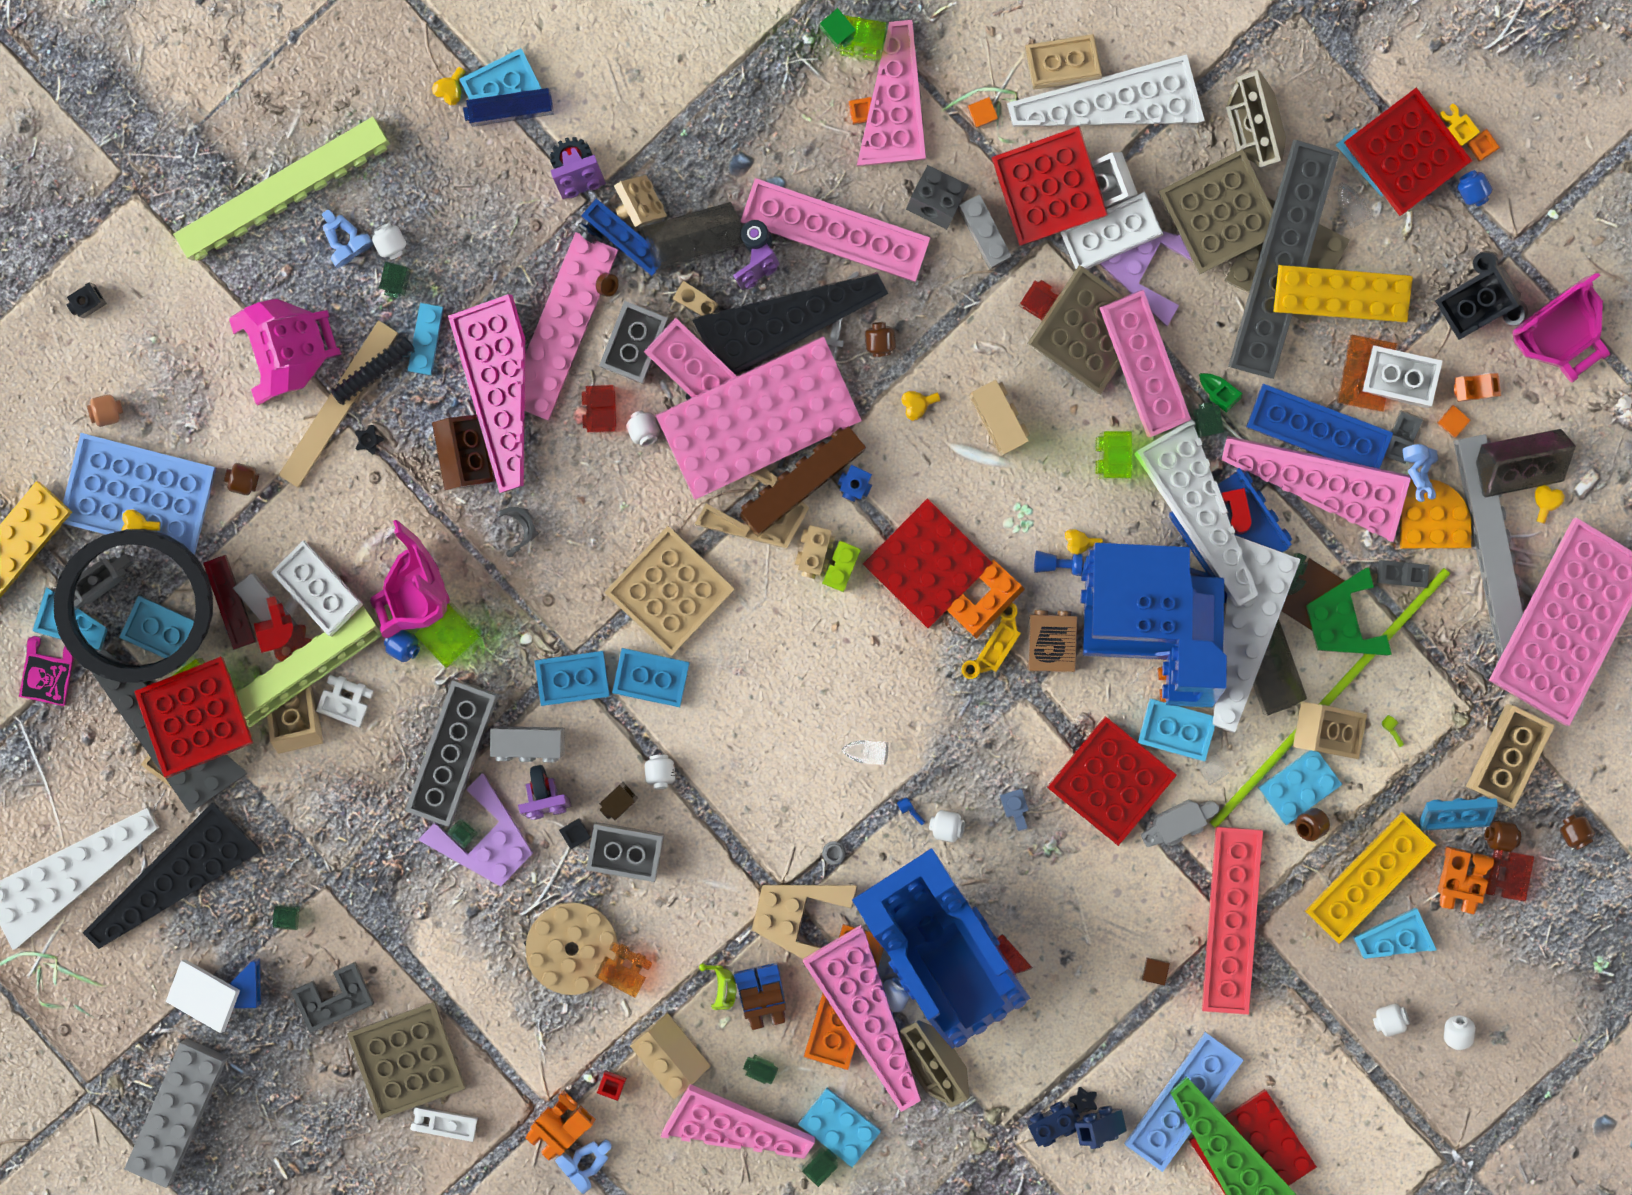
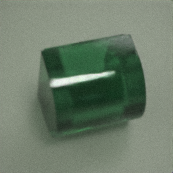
M460 819L447 834L465 849L478 833L463 819Z
M276 905L273 912V928L298 930L300 907Z

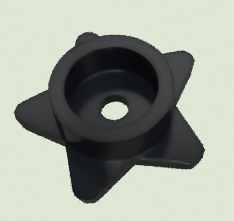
M583 223L578 224L582 228L580 234L584 239L593 244L597 241L603 243V235L589 223L587 225Z
M370 425L366 431H355L358 438L356 450L366 449L374 455L376 445L384 441L383 437L376 435L374 425Z
M1079 1087L1077 1095L1071 1096L1068 1099L1069 1102L1075 1105L1078 1113L1097 1110V1105L1094 1102L1097 1092H1086L1082 1087Z

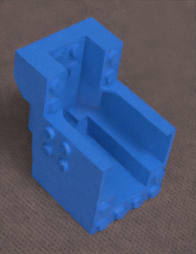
M1095 543L1093 549L1089 550L1088 556H1086L1081 573V581H1085V590H1081L1080 603L1084 604L1083 656L1167 660V662H1163L1162 675L1166 676V684L1162 686V698H1166V705L1212 708L1226 690L1227 655L1223 653L1224 578L1191 576L1190 547Z
M932 848L852 899L871 933L890 956L891 961L888 963L894 973L900 978L902 987L912 1000L917 1001L927 1020L952 1049L964 1045L967 1039L973 1035L983 1033L987 1026L993 1022L1003 1020L1007 1013L1023 1007L1027 1000L1031 999L999 949L998 945H1000V942L989 928L988 923L977 907L974 906L972 908Z

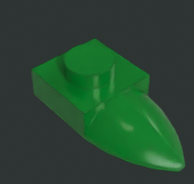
M1208 373L1199 374L1201 385L1209 394V400L1226 413L1242 399V393L1223 378Z

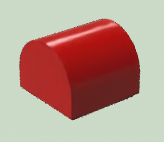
M605 1070L597 1094L618 1101L627 1078Z

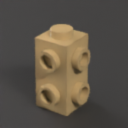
M809 525L808 530H803L801 542L805 543L803 552L798 551L795 565H799L798 570L802 571L801 576L815 579L816 575L820 576L821 572L827 571L829 559L825 558L827 549L832 550L835 536H831V530Z

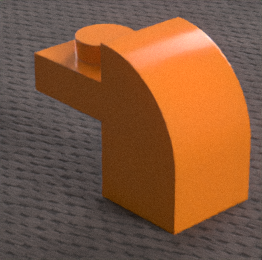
M1490 373L1455 378L1454 393L1457 401L1501 396L1499 374Z

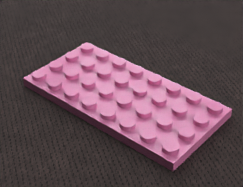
M823 336L655 415L695 500L831 436L840 427L845 429L862 421Z
M1573 518L1489 681L1563 725L1570 726L1632 606V551L1580 519Z

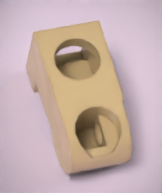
M685 281L681 283L672 298L673 301L700 316L714 313L719 305Z

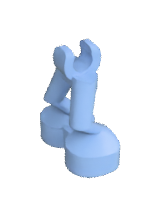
M330 210L322 213L323 218L327 222L323 229L330 246L336 249L330 258L336 268L345 266L355 256L372 247L373 242L368 234L357 235V228L345 219L343 215L335 217ZM340 227L350 234V241L347 245H342L338 242L336 228Z
M1422 444L1404 448V461L1414 463L1408 470V473L1417 487L1416 499L1419 502H1424V493L1427 492L1429 499H1435L1436 493L1427 474L1431 465L1438 461L1437 450ZM1420 466H1423L1422 469H1421V471L1418 472L1417 469H1418Z
M607 1139L599 1145L593 1141L576 1149L573 1159L568 1154L563 1153L555 1159V1162L584 1195L592 1187L588 1177L597 1174L608 1160L606 1153L611 1149L612 1145ZM594 1153L596 1159L592 1166L581 1171L578 1168V1163L582 1156Z

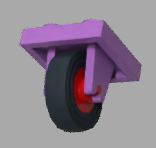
M543 765L530 768L531 781L526 784L529 802L518 805L520 814L531 820L544 818V814L549 812L553 813V815L566 813V808L572 807L570 798L564 794L558 795L555 780L547 777Z

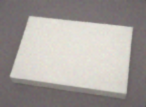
M185 959L180 962L166 1002L222 1033L225 1032L240 990Z

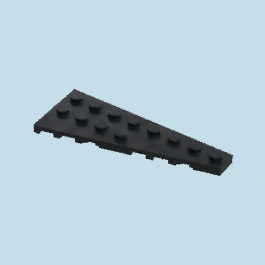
M875 272L693 318L692 321L706 347L734 374H737L887 295L888 292L879 274Z
M212 802L96 918L83 934L100 949L255 856L262 849L215 802Z

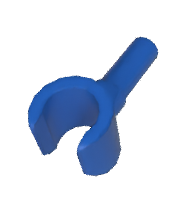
M908 798L897 802L902 814L910 811L911 815L921 825L925 823V820L916 812Z

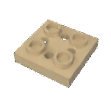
M647 175L620 181L614 185L623 202L621 206L616 208V213L620 219L626 220L630 216L634 226L638 227L667 217L664 206L658 199L653 189V184Z

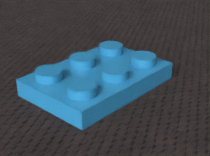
M622 648L612 693L680 708L690 662Z
M604 651L534 660L541 706L610 697Z
M1479 797L1475 800L1457 798L1453 801L1437 799L1426 802L1419 821L1420 830L1489 827L1498 808L1497 799Z

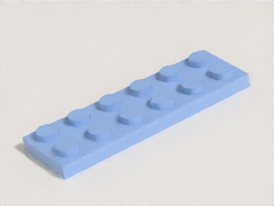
M1204 1032L1124 1144L1163 1172L1192 1132L1170 1091L1187 1076L1207 1099L1213 1103L1244 1061L1243 1058Z

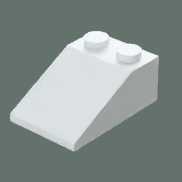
M1112 152L1091 162L1106 209L1138 195L1122 152Z
M1373 345L1363 392L1410 405L1429 408L1433 404L1442 360Z

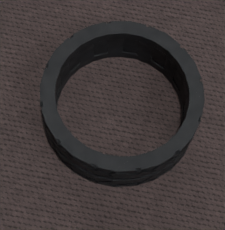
M126 529L106 534L84 545L68 561L58 579L54 593V619L58 634L69 653L84 668L98 676L121 683H139L162 678L180 668L199 649L208 634L213 616V592L209 577L198 558L184 544L170 536L147 529ZM122 545H143L159 550L171 557L183 569L190 580L195 595L196 612L194 623L186 641L171 656L150 664H123L97 652L80 631L74 611V596L77 583L82 572L90 562L110 548Z

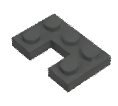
M356 962L333 972L342 993L323 1001L314 980L291 991L310 1033L374 1004Z

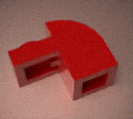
M275 596L266 598L271 619L254 623L261 653L282 647L288 642L293 632L290 614L285 615L282 603L277 604Z

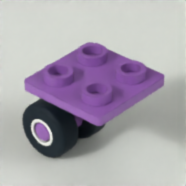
M759 220L748 221L741 229V239L747 250L751 252L750 264L733 275L741 290L754 287L758 283V279L764 275H771L777 270V266L780 265L775 253L770 249L772 245L771 234L767 226Z

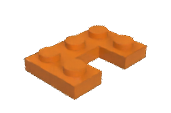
M994 559L991 561L993 564L987 567L979 577L991 590L976 605L962 594L947 609L976 639L1025 590Z

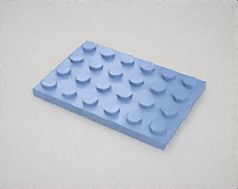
M80 433L63 504L72 511V514L63 524L102 534H110L122 530L125 524L122 519L123 513L126 510L134 509L140 512L147 521L161 523L160 531L155 532L170 536L184 544L195 555L217 467Z

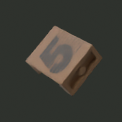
M1035 610L1034 615L1029 614L1030 639L1027 670L1075 672L1077 616H1071L1072 611H1058V615H1048L1046 610Z

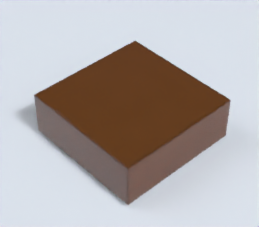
M1146 957L1142 981L1165 986L1170 963Z

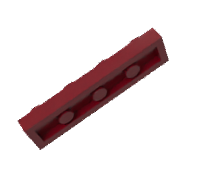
M227 555L203 562L233 650L256 643L257 640L242 598L233 588L237 584Z

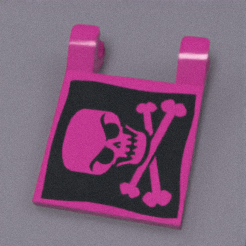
M37 636L29 637L19 697L65 706L74 657L65 646L63 649V659L38 654L41 638Z

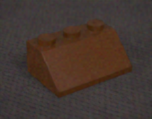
M477 414L450 417L432 422L445 491L496 482Z

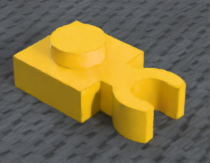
M1451 104L1449 108L1452 111V116L1446 115L1444 111L1439 116L1444 122L1450 123L1449 131L1458 143L1463 146L1480 131L1467 114L1460 117L1458 115V107L1455 104Z

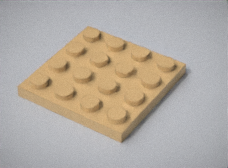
M667 526L604 593L672 656L735 588L674 530Z

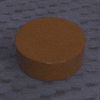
M607 272L602 273L596 281L597 292L606 297L613 296L619 286L618 278Z

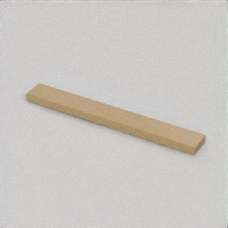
M378 320L338 383L342 384V380H347L348 375H354V371H359L360 366H366L365 363L367 361L370 363L372 357L376 358L378 353L382 354L383 349H388L399 333ZM358 391L357 396H352L350 401L346 400L345 405L339 404L332 393L330 394L280 471V477L297 488L301 486L361 392Z

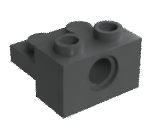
M927 165L909 200L906 210L947 230L969 185Z

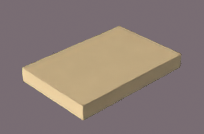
M1094 34L1025 45L1033 90L1102 79Z

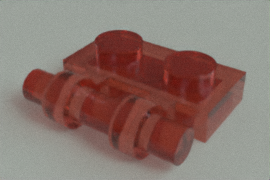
M1494 850L1492 857L1494 865L1490 868L1489 878L1486 877L1488 884L1485 894L1495 896L1496 887L1502 888L1501 897L1526 902L1534 856L1509 852L1508 860H1503V851ZM1500 867L1506 868L1504 881L1498 880Z

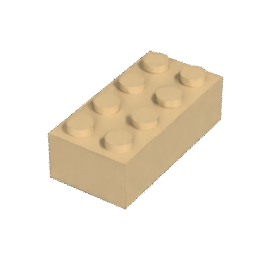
M1506 704L1466 787L1490 799L1496 798L1498 803L1514 809L1555 725L1513 705Z

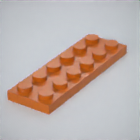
M842 924L839 937L856 927ZM864 930L878 969L884 948L875 939L871 931ZM822 992L804 1057L848 1070L856 1042Z

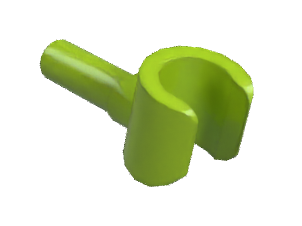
M1387 715L1382 721V726L1390 732L1398 746L1402 747L1404 743L1394 729L1399 723L1392 716Z

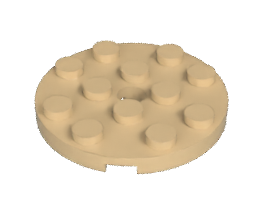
M575 902L560 903L541 913L529 930L525 947L527 963L534 977L546 988L565 995L583 994L601 985L611 974L618 955L616 932L608 918L593 906ZM574 942L578 945L579 950L576 954H568L565 947L568 943Z

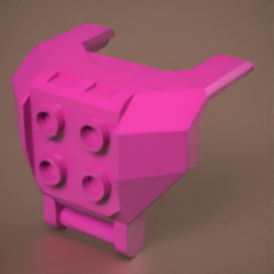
M1599 273L1581 279L1525 319L1512 333L1514 343L1526 358L1559 367L1571 383L1578 379V375L1601 358L1605 359L1610 355L1609 350L1600 339L1603 300L1592 287L1594 286L1592 281L1601 276ZM1592 345L1595 352L1572 368L1568 362Z
M271 299L245 307L229 318L233 334L245 330L250 339L261 374L260 384L251 389L257 406L277 395L304 388L325 359L342 355L340 348L336 346L328 321L330 317L328 310L312 313L282 300ZM316 321L320 323L328 350H324V343Z
M397 520L393 521L396 528L394 533L405 544L407 550L397 556L384 580L383 590L370 599L372 608L376 610L381 624L380 632L384 638L392 637L401 630L430 626L444 616L447 611V604L450 603V598L445 589L438 565L421 540ZM387 604L393 616V619L390 621L384 607Z

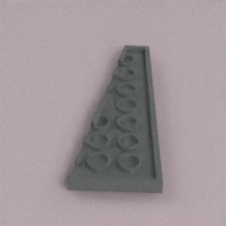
M102 649L99 651L100 654L119 662L107 650ZM92 672L161 771L134 692L147 685L144 682L121 683L103 678ZM226 754L165 779L188 812L191 813L247 775V772Z

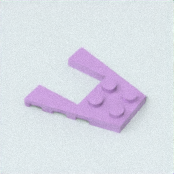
M1162 231L1164 235L1104 261L1099 265L1120 282L1129 293L1133 294L1144 290L1152 314L1162 321L1165 326H1168L1179 305L1139 284V281L1160 244L1190 261L1192 259L1180 235Z
M482 773L466 790L499 821L498 824L469 854L436 822L418 840L501 887L533 854V851L500 801L498 794L487 780L486 775Z

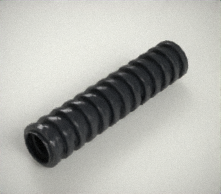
M402 335L399 341H394V345L390 344L388 349L384 348L382 354L378 353V357H372L370 363L367 361L365 363L366 366H360V370H355L354 375H348V379H343L342 384L338 383L336 388L332 387L331 393L338 403L345 405L346 400L350 401L352 396H357L358 391L362 392V388L369 387L368 384H373L374 379H380V375H385L386 370H392L391 367L393 365L397 366L398 361L402 362L404 357H409L410 352L414 353L415 348L406 336Z

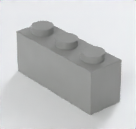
M979 194L960 204L958 210L989 270L1010 260L1012 256L981 195Z

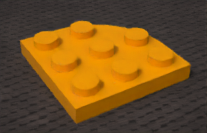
M1410 479L1400 516V549L1471 548V517L1468 507L1460 494L1443 482L1429 479L1435 490L1436 497L1432 500L1429 499L1427 492L1424 493L1425 501L1419 502L1416 499L1417 487L1413 480Z

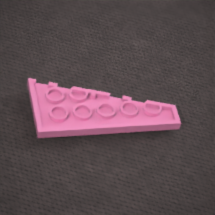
M912 20L889 22L857 167L926 160Z

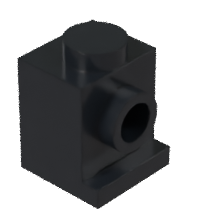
M88 282L84 287L67 296L69 303L66 305L74 316L78 315V317L85 318L107 303L96 285ZM85 297L86 302L81 305L79 299Z

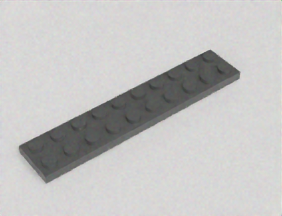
M1293 140L1228 367L1274 379L1292 318V313L1273 312L1278 266H1307L1339 152Z

